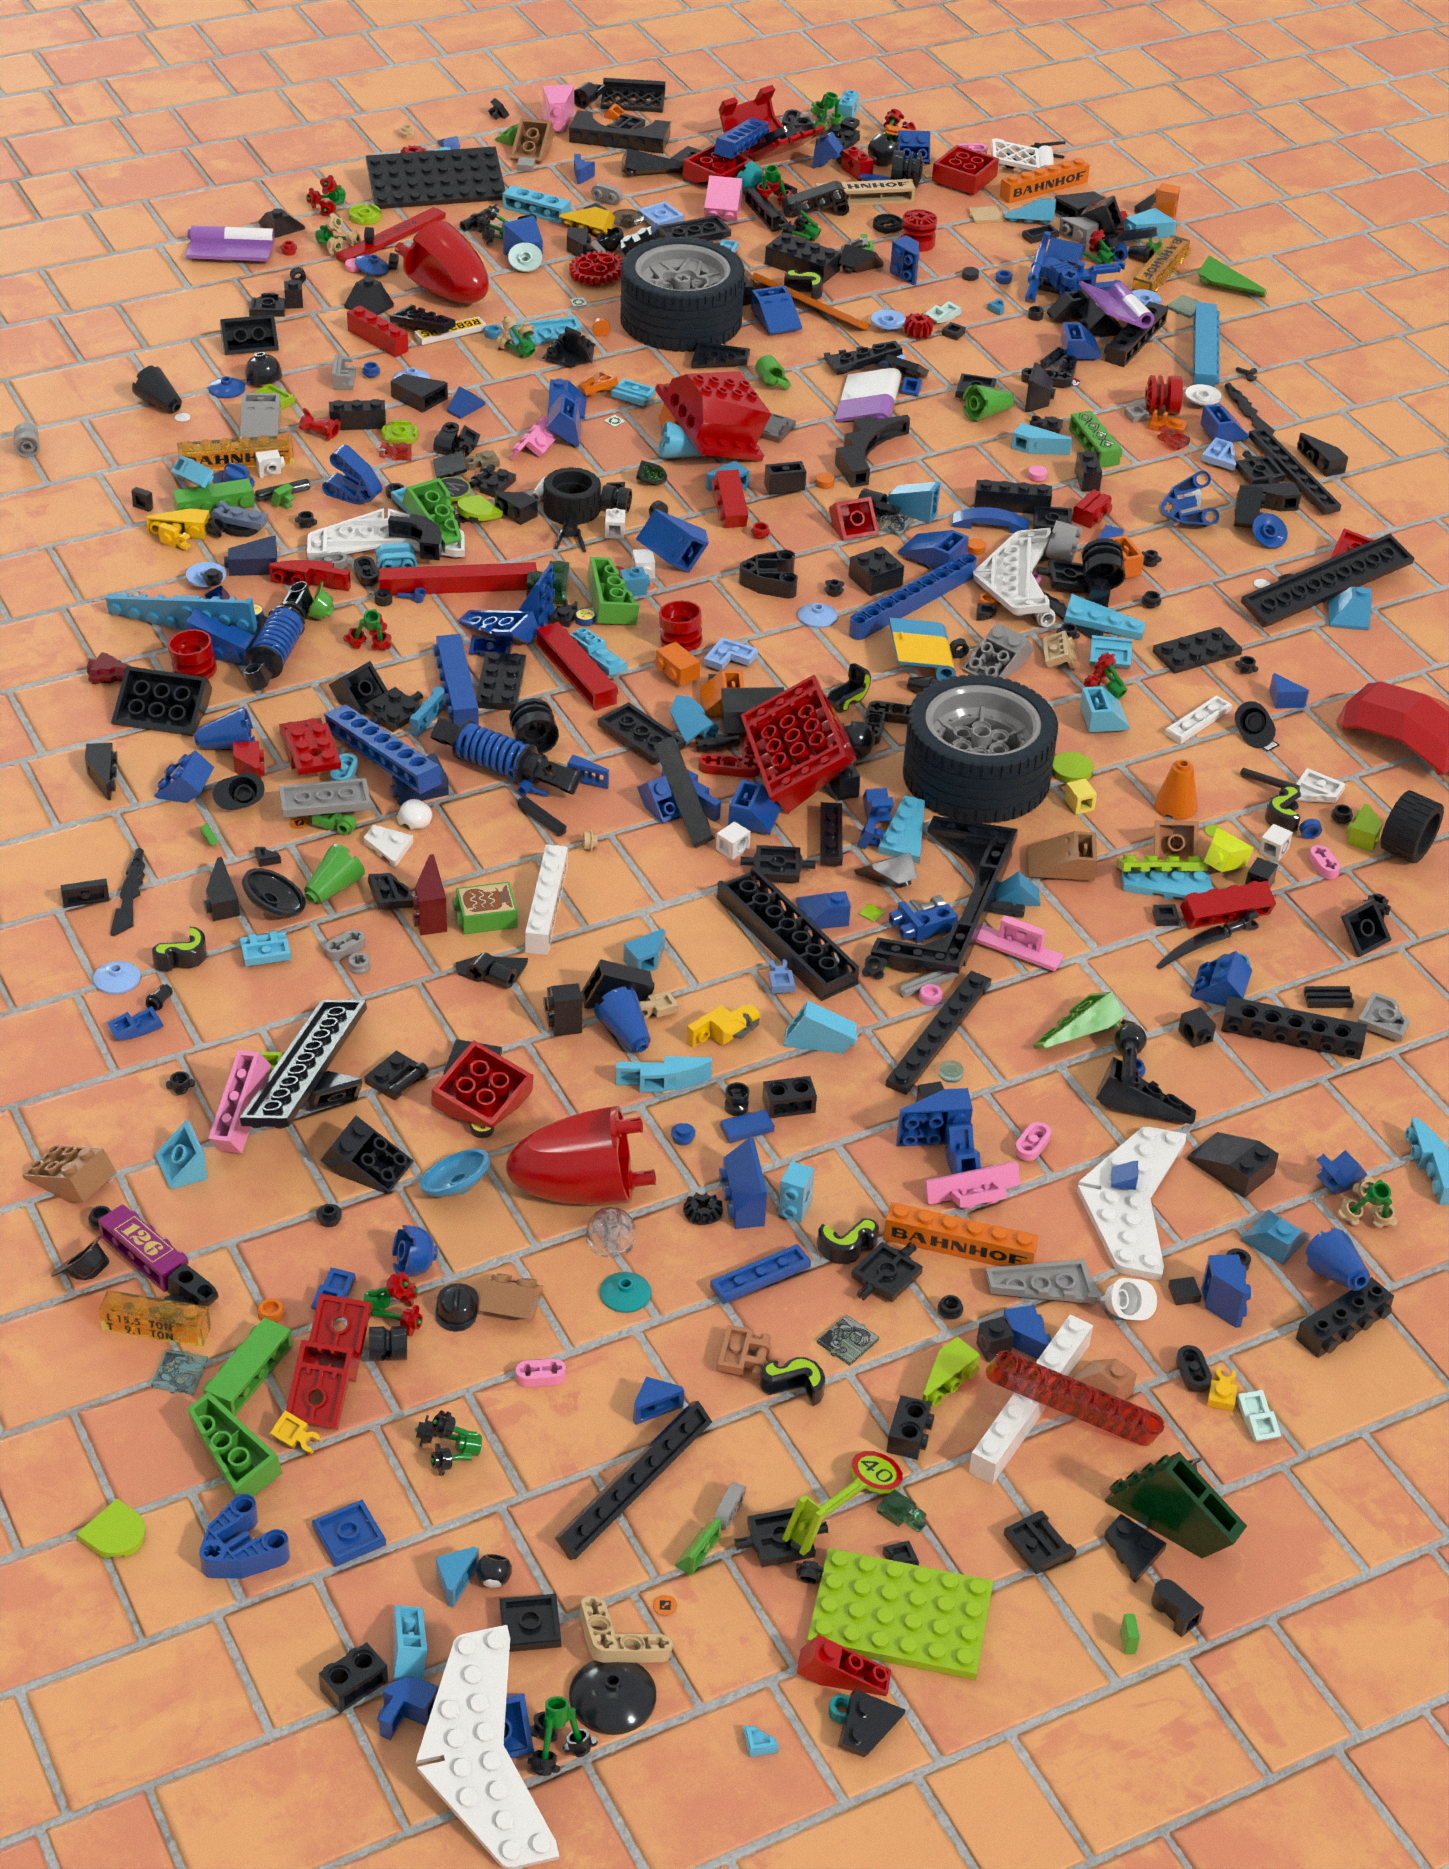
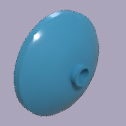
M468 1149L454 1153L430 1167L422 1176L420 1187L423 1193L433 1197H451L465 1194L485 1175L490 1165V1157L483 1149Z

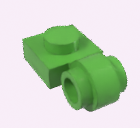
M342 813L320 814L312 816V825L331 830L337 826V831L340 834L348 835L356 828V819L352 815L342 816Z

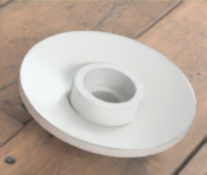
M1192 385L1185 391L1186 398L1200 406L1216 404L1221 400L1220 391L1209 385Z

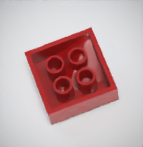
M714 144L683 160V178L692 183L709 181V175L736 178L740 171L744 172L746 169L745 165L752 160L740 154L733 159L714 154Z
M956 145L933 163L932 181L937 182L939 185L952 187L954 190L964 191L969 195H975L997 177L999 158Z
M473 1040L432 1088L431 1105L452 1118L493 1128L518 1109L533 1090L534 1075Z

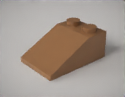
M520 118L510 160H519V157L536 158V162L542 163L552 145L555 134L552 122Z

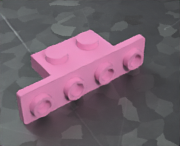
M549 414L546 417L542 416L536 423L537 425L534 424L528 431L530 435L526 433L512 448L513 454L510 457L512 461L525 447H528L540 458L559 437L558 434L552 433L547 428L546 423L548 422Z
M1006 915L1001 919L999 931L983 925L976 940L977 943L1052 971H1056L1064 957L1063 954L1044 947L1046 930Z
M1013 1161L928 1179L925 1181L926 1201L928 1204H935L952 1200L963 1209H971L975 1205L982 1203H997L998 1200L1007 1198L1006 1188L1020 1185L1019 1164Z

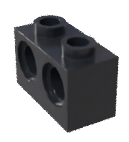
M811 1076L763 1081L762 1099L770 1118L816 1113L817 1094Z
M900 1395L888 1435L886 1453L918 1460L920 1450H926L929 1435L925 1434L926 1429L931 1430L935 1414L930 1413L932 1402Z
M367 1642L360 1647L351 1649L346 1656L335 1663L326 1665L319 1672L320 1690L339 1713L388 1682L387 1664Z

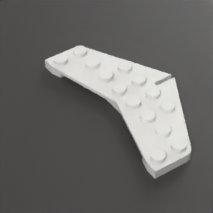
M383 508L310 532L307 537V560L311 556L331 552L350 554L377 549L382 544L409 543L413 545L415 551L420 552V543L409 538L389 536V516L409 518L410 514L388 508V518H384ZM460 530L462 540L446 546L442 544L441 555L452 558L465 557V541L462 530Z
M1051 528L1015 532L973 571L974 581L1016 616L1050 612L1049 599L1042 592L1032 572L1049 544Z
M1142 1127L1078 1182L1077 1193L1113 1267L1122 1274L1161 1281L1164 1263L1151 1198L1175 1159L1184 1150L1187 1134L1154 1127ZM1131 1161H1138L1136 1190L1112 1188L1111 1168Z
M503 1625L461 1634L454 1640L415 1764L443 1758L444 1761L418 1766V1773L503 1869H520L559 1860V1852L555 1838L503 1745L510 1650L508 1626Z

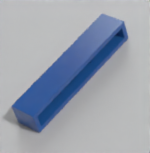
M461 634L436 636V644H433V654L436 657V667L441 687L444 689V693H446L444 694L445 706H447L448 719H452L453 724L461 726L468 720L478 725V704Z

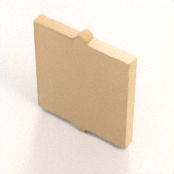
M997 206L969 207L968 209L970 217L975 224L1003 222L1001 212H999Z

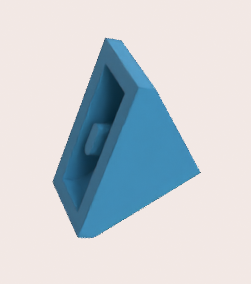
M1018 871L1000 883L995 900L1011 902L1013 905L1017 903L1025 906H1040L1039 888Z
M471 1547L436 1557V1575L447 1604L454 1608L476 1572L479 1562V1548Z

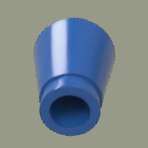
M1121 243L1112 249V252L1115 254L1114 260L1124 261L1127 258L1128 250L1125 243Z

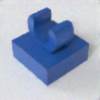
M868 818L860 834L859 847L866 849L869 843L876 847L879 846V838H883L884 831L875 828L876 820Z

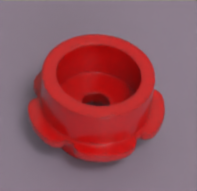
M285 241L280 246V249L284 255L291 256L296 253L297 245L293 241Z
M757 522L753 525L751 533L757 539H764L769 536V526L764 522Z

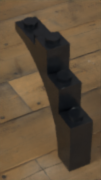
M908 415L873 420L871 416L854 419L853 432L845 433L844 447L836 448L835 465L851 488L869 485L870 468L866 458L876 446L892 438L909 434L910 417Z

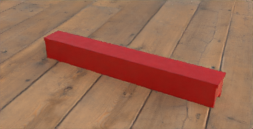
M536 562L379 568V589H389L392 596L398 593H414L416 588H424L426 594L532 590L538 581Z

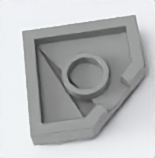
M1373 992L1357 1022L1367 1024V1030L1401 1042L1410 1021L1406 1015L1401 1014L1395 999Z

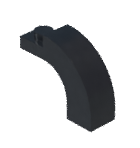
M410 514L409 518L389 516V536L416 540L420 543V558L440 560L442 554V535L440 528L435 522L417 514Z

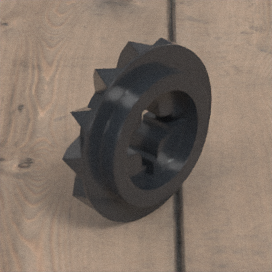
M696 1192L693 1197H687L683 1205V1212L685 1217L693 1223L700 1225L712 1224L718 1221L723 1214L722 1201L717 1200L716 1195L709 1196L707 1192L704 1195H700Z

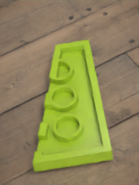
M1124 854L1123 858H1117L1116 867L1123 872H1131V867L1133 870L1150 871L1151 868H1155L1157 871H1172V868H1177V871H1207V864L1204 860H1201V856H1188V860L1180 859V856L1167 855L1166 859H1158L1157 855H1145L1144 859L1136 858V855Z

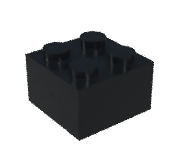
M881 546L850 557L848 576L869 596H873L902 586L904 565Z

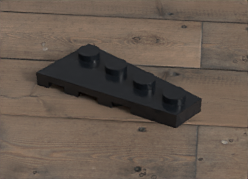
M412 304L389 315L390 322L398 323L399 326L409 325L412 328H425L426 331L436 330L439 333H447L450 329L456 327L455 319L443 315L436 316L435 312H425V309L421 307L417 310L416 306Z
M896 341L873 344L872 348L856 347V351L846 352V349L838 350L839 354L833 355L827 352L824 353V359L838 375L845 374L854 369H861L870 364H878L880 361L885 360L887 354L897 357L903 355L902 347Z

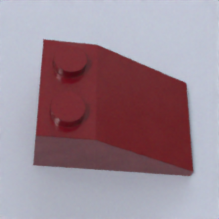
M434 854L429 855L415 886V896H412L413 910H416V913L412 914L414 927L419 928L420 936L447 932L446 895Z

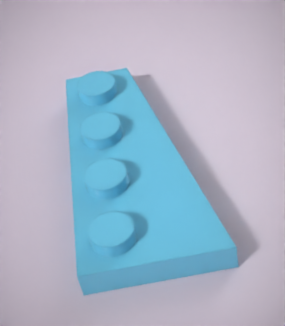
M904 795L878 846V853L896 857L910 852L913 862L920 863L925 800Z

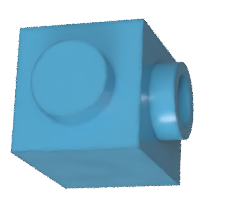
M643 567L620 570V578L624 579L625 587L628 591L632 592L633 596L647 595L650 577L648 574L646 575Z

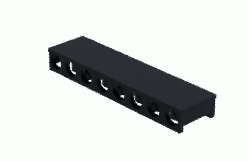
M755 866L751 867V872L726 883L722 880L718 881L716 898L781 962L783 959H786L787 968L792 970V973L821 1001L859 984V966ZM755 876L758 878L760 886L757 884ZM781 901L784 903L786 911L783 909ZM807 926L811 929L812 936L809 934ZM834 952L838 955L839 962L836 960ZM848 965L851 967L852 972H849Z

